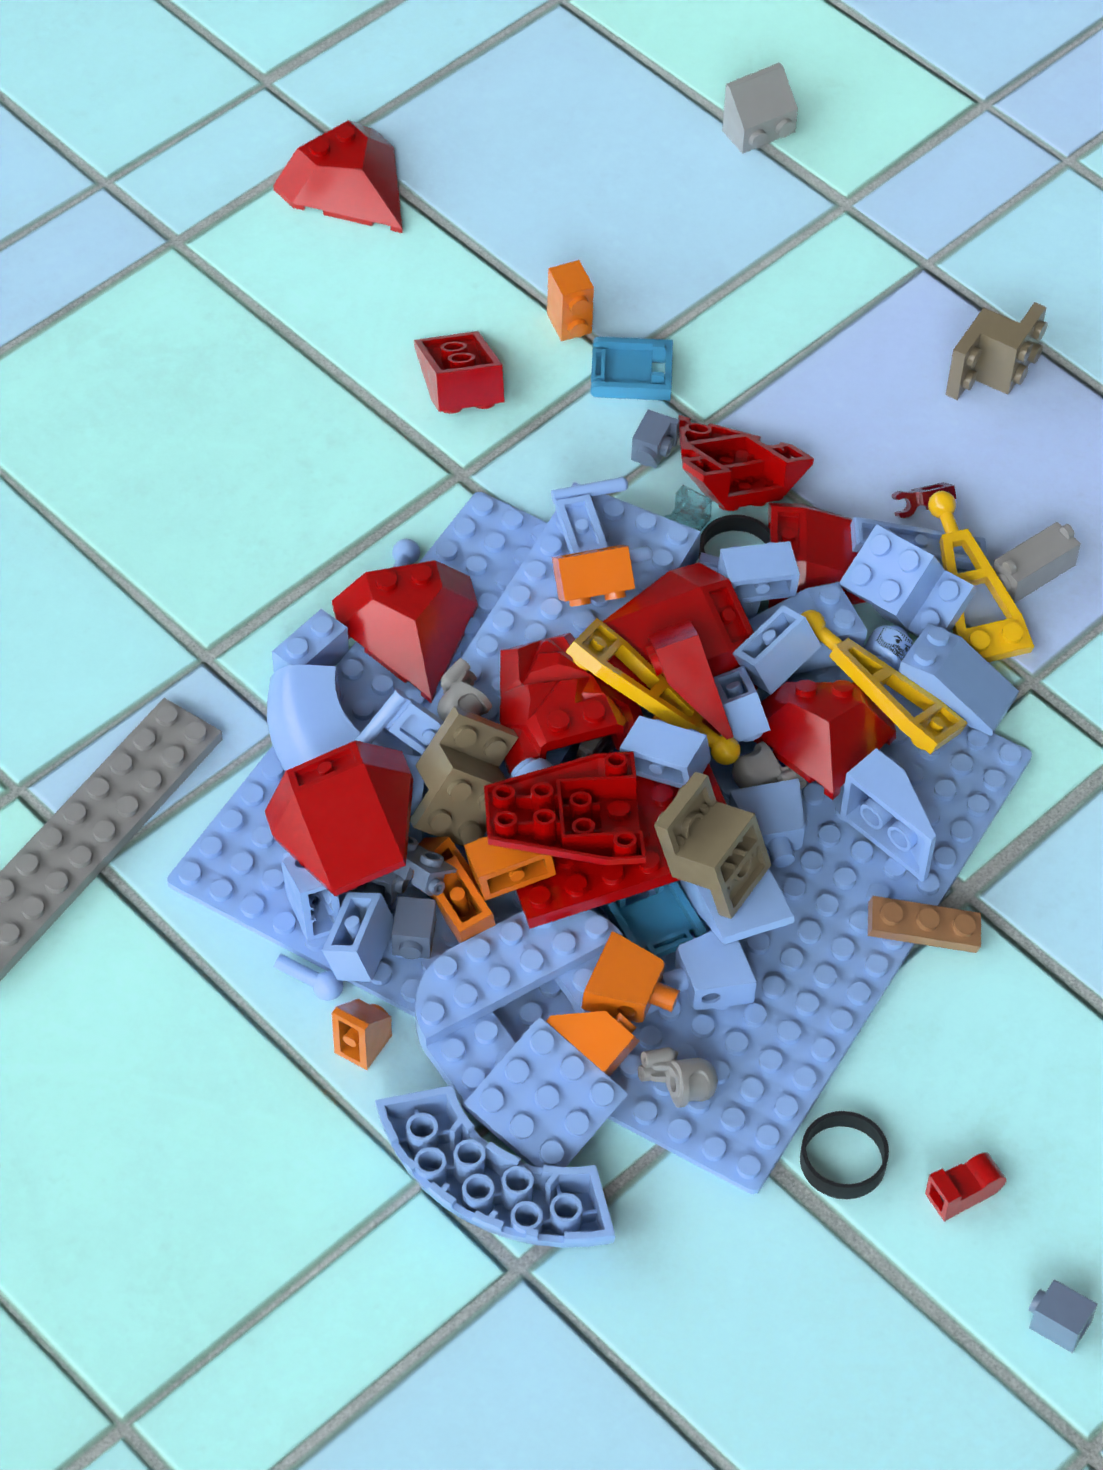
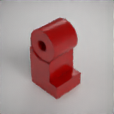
M985 1152L972 1157L965 1164L961 1163L947 1171L942 1168L929 1174L925 1194L945 1222L996 1194L1005 1185L1006 1177L990 1154Z

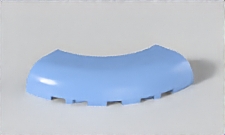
M288 665L276 670L270 677L267 698V722L272 746L284 771L356 740L361 734L341 708V691L336 666ZM374 741L372 742L374 745L382 746ZM404 754L413 777L411 818L429 789L415 766L421 756ZM410 822L409 836L415 838L420 843L424 839L425 832L415 829Z
M453 1085L375 1100L381 1125L395 1154L407 1172L426 1193L461 1219L487 1232L534 1245L591 1247L614 1243L615 1233L596 1165L583 1167L544 1165L543 1168L522 1163L521 1158L503 1150L492 1142H486L474 1130V1125L464 1113L456 1097Z

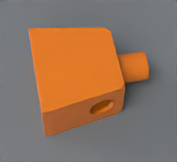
M612 931L584 990L581 1009L590 1012L606 1011L612 1017H616L618 1013H621L629 1021L640 1023L644 1021L651 1004L672 1012L678 1000L680 990L661 983L666 964L661 958Z

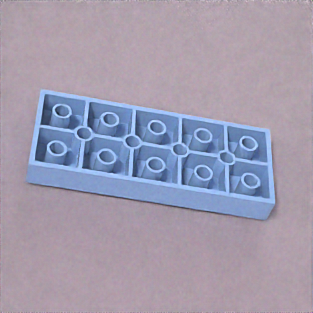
M575 482L572 484V486L581 485ZM606 494L591 497L608 547L626 545L629 549L648 546L651 548L653 555L648 561L631 564L635 589L625 591L626 597L605 600L604 595L590 597V604L570 607L569 601L564 602L558 599L552 557L570 554L555 511L461 657L470 665L471 668L469 670L477 677L473 687L486 695L492 704L490 711L481 715V717L500 724L501 650L566 633H571L576 639L596 618L604 621L668 571L695 564L699 558L701 531ZM442 688L428 708L437 717H439L437 706L439 700L444 695ZM582 742L546 751V760L552 766L575 760ZM413 749L414 756H422V754ZM503 760L499 768L504 777L509 779L510 775Z

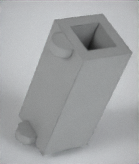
M1056 522L995 559L993 569L1014 603L1074 567L1081 543L1074 538V530L1069 524L1061 526Z

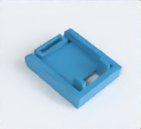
M595 337L592 349L591 395L598 398L671 401L673 340ZM652 363H665V375L664 372H652Z
M677 881L654 888L656 894L625 906L626 898L602 905V908L611 923L621 931L623 937L655 956L663 957L675 952L681 944L692 940L691 933L694 934L695 938L707 933L703 923Z

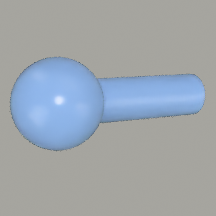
M401 539L394 545L392 555L395 564L393 567L410 565L419 559L420 548L415 541Z
M282 954L278 956L273 966L312 986L315 995L321 1000H334L343 991V981L337 980L332 971L318 973Z

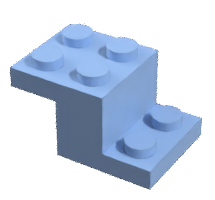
M879 525L875 526L839 582L843 589L870 603L882 618L903 628L916 637H919L928 623L951 632L955 623L959 620L977 592L974 585L946 571L934 555Z

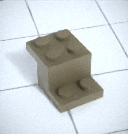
M1034 302L1020 323L983 307L953 349L946 395L958 400L965 389L970 390L973 387L975 381L1007 395L1015 384L1021 385L1027 375L1029 364H1035L1042 353L1043 345H1040L1039 342L1044 336L1048 325L1044 321L1047 307Z
M454 706L415 765L429 790L410 818L412 826L415 829L437 837H450L453 843L461 846L483 837L487 831L484 786L506 779L499 766L518 739L515 731Z
M695 771L688 782L679 789L677 796L668 808L659 815L654 825L672 877L710 889L718 914L726 918H733L771 866L756 815L717 802L708 775Z

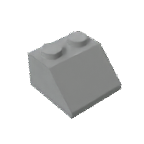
M780 62L726 84L722 131L742 154L755 148H760L782 137H787L796 130L798 108L784 67Z

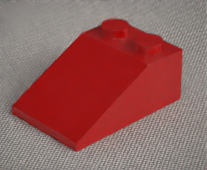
M479 331L414 340V347L430 398L439 412L454 414L462 411V408L469 407L488 409L497 403L505 402L502 363Z
M687 620L648 634L652 645L645 648L656 676L663 674L668 685L725 739L733 738L734 736L699 635L691 621Z

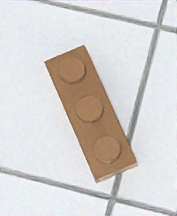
M872 896L868 902V936L977 953L981 948V913Z

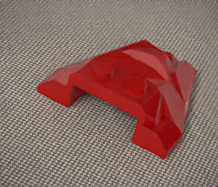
M571 633L501 650L500 724L513 729L518 736L517 741L504 759L510 776L513 769L527 758L546 759V751L611 735L616 749L620 750L621 744L639 715L644 717L640 706L590 671L584 670L575 664L573 657L566 653L567 649L576 640Z

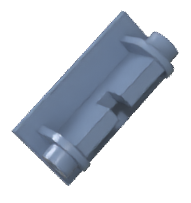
M409 836L406 866L393 872L405 880L412 879V885L427 895L432 896L440 895L445 888V883L443 882L444 875L456 873L457 869L445 862L442 855L426 850L418 845V841L415 838Z

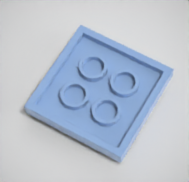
M539 1016L465 1100L462 1107L528 1165L543 1168L544 1165L566 1167L627 1097L628 1093Z

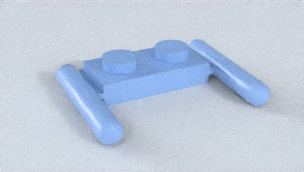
M620 477L551 490L552 501L555 504V510L570 554L608 547L591 497L627 490L628 481L626 478ZM648 546L629 549L631 564L648 561L653 555L651 548Z
M396 689L356 738V741L372 744L386 727L390 733L420 754H423L444 721L412 698L409 699L401 690Z

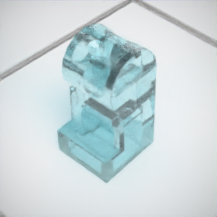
M682 485L675 493V509L671 514L664 517L701 531L711 519L712 499Z

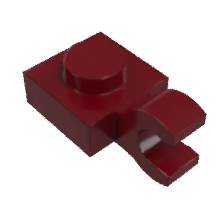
M942 482L911 489L909 492L897 491L892 494V499L901 500L904 498L906 500V507L902 511H896L895 516L908 518L915 513L920 505L925 506L926 510H929V499L938 491L949 492L957 499L955 486Z

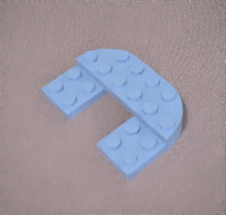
M587 910L529 929L524 912L522 911L450 948L429 965L420 979L415 996L416 1032L426 1055L447 1085H453L456 1097L461 1104L465 1102L516 1044L493 1013L494 1010L554 979L578 1013L590 1012L581 1009L587 983L611 932L613 931L623 936L613 923L598 913ZM651 1004L647 1015L660 1009V1007Z

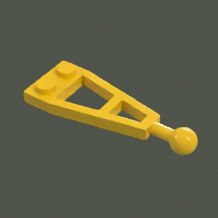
M946 491L934 493L929 499L928 508L934 517L940 518L945 534H942L939 540L943 568L972 585L985 583L1006 617L1004 620L966 628L963 612L953 627V634L961 636L988 662L1031 653L1034 644L1023 615L968 529L959 530L953 515L956 509L955 498ZM962 546L976 570L957 574L953 548Z
M807 610L801 614L806 617L818 640L832 650L829 657L901 731L911 738L912 743L916 747L932 754L958 736L968 723L934 695L850 638L842 641L825 627L826 622L820 612ZM886 684L924 711L913 717L887 691L884 685Z
M598 618L567 649L566 653L573 657V661L577 666L590 671L667 724L685 729H694L707 735L712 757L717 763L730 765L739 758L741 749L735 738L727 740L723 736L720 737L702 722L704 718L668 685L666 679L662 675L656 676L652 665L626 640ZM615 655L651 690L608 663V661Z

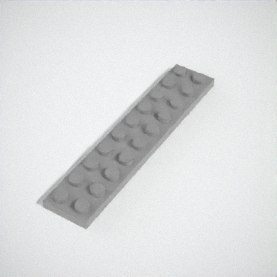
M163 698L0 871V981L222 741L221 730Z

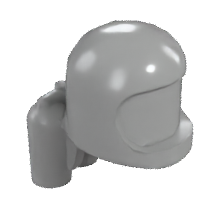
M459 658L441 677V687L444 690V695L439 700L437 713L443 721H445L454 706L478 716L488 713L492 708V704L486 695L473 687L477 677L469 670L471 668L470 665L462 658Z
M763 741L755 745L754 751L740 756L733 764L732 775L739 788L799 779L800 789L807 786L806 780L788 766L781 767L772 750Z
M669 1047L643 1051L641 1053L642 1065L638 1067L639 1080L641 1082L666 1083L672 1101L677 1108L686 1107L688 1102L706 1101L714 1095L718 1084L717 1073L708 1060L703 1058L677 1060L678 1052Z

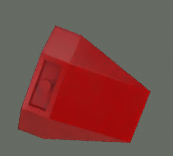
M768 502L770 542L790 541L800 573L797 593L806 588L840 582L859 553L852 551L850 524L853 519L805 504ZM843 589L852 605L866 602ZM787 598L768 600V609Z
M701 563L668 571L602 621L626 640L650 663L645 648L652 645L648 634L690 620L699 635L713 677L740 667L732 653L754 633L729 578ZM615 655L608 661V663L651 690Z
M354 740L286 770L264 812L274 839L336 897L406 866L413 777L402 751Z
M634 752L592 754L485 785L484 797L488 845L603 866L646 863L643 830H640L636 800L637 777Z

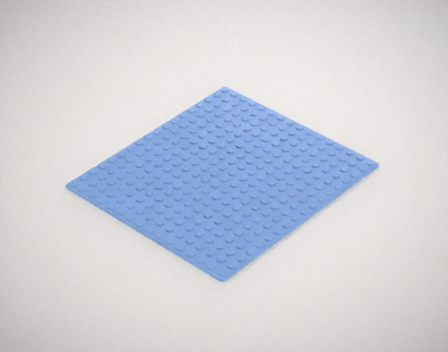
M483 492L473 494L419 562L436 560L470 576L477 599L478 608L465 628V635L449 668L462 657L547 525V522ZM358 642L353 644L336 666L341 691V708L350 722L360 732L365 729L396 689L401 690L409 699L412 698L427 710L431 705L428 700L421 696L419 689L410 682L405 684L364 652V647ZM837 665L793 674L784 683L798 682L800 680H811L813 682L853 681ZM441 680L436 688L434 699L442 688ZM886 684L884 685L887 691L913 717L924 711L911 701L894 695V690ZM759 687L756 690L760 702L771 695ZM640 706L644 717L652 719L654 714ZM895 724L896 739L890 745L884 744L879 751L886 756L894 758L901 768L905 770L936 834L929 876L924 882L840 817L845 783L840 787V794L832 800L824 794V787L816 781L811 783L806 781L807 786L801 789L805 831L802 847L799 850H793L795 861L787 867L777 868L773 865L771 856L768 855L771 862L770 870L794 915L795 923L739 940L757 982L754 1002L695 1010L691 1007L685 991H681L672 1012L660 1008L647 1015L643 1022L632 1023L637 1027L632 1034L640 1042L611 1076H608L625 1090L628 1095L608 1119L750 1194L758 1193L915 945V943L868 936L869 900L872 896L939 906L1028 766L1032 757L1029 749L995 733L991 736L966 725L958 736L932 754H929L927 751L916 747L912 743L911 738ZM386 727L374 740V742L386 748L413 755L412 747L390 733ZM754 741L738 742L741 749L740 756L754 751L757 743ZM272 746L167 878L168 886L327 971H332L322 952L328 935L307 942L287 897L281 862L287 851L274 839L264 812L285 773ZM709 747L711 757L709 765L728 805L730 790L740 789L732 775L733 764L721 765L713 759L711 748ZM615 748L613 752H620V750ZM778 760V762H779V764L781 765V767H785V766H786L784 763H782L780 760ZM411 879L403 894L398 893L393 905L387 904L394 918L398 896L423 899L432 898L412 885ZM654 889L627 897L625 906L652 896L656 892ZM516 890L485 901L493 913L495 924L523 911ZM347 892L339 895L340 907ZM309 894L308 896L315 907L319 903V898L314 894ZM437 904L436 926L430 959H406L402 956L392 955L391 934L372 982H347L415 1017V996L424 972L437 957L459 944ZM602 906L590 909L609 920ZM697 913L698 917L700 918L701 922L703 923L706 929V932L708 933L712 931L710 927L705 923V921L701 918V916ZM676 951L660 957L666 963L664 972L676 969ZM554 979L493 1011L515 1043L539 1016L546 1022L551 1015L578 1013ZM669 1047L678 1052L677 1060L689 1058L708 1060L717 1073L718 1084L714 1095L706 1101L688 1102L686 1107L677 1108L672 1101L666 1083L641 1082L639 1080L638 1067L642 1065L641 1053L643 1051Z

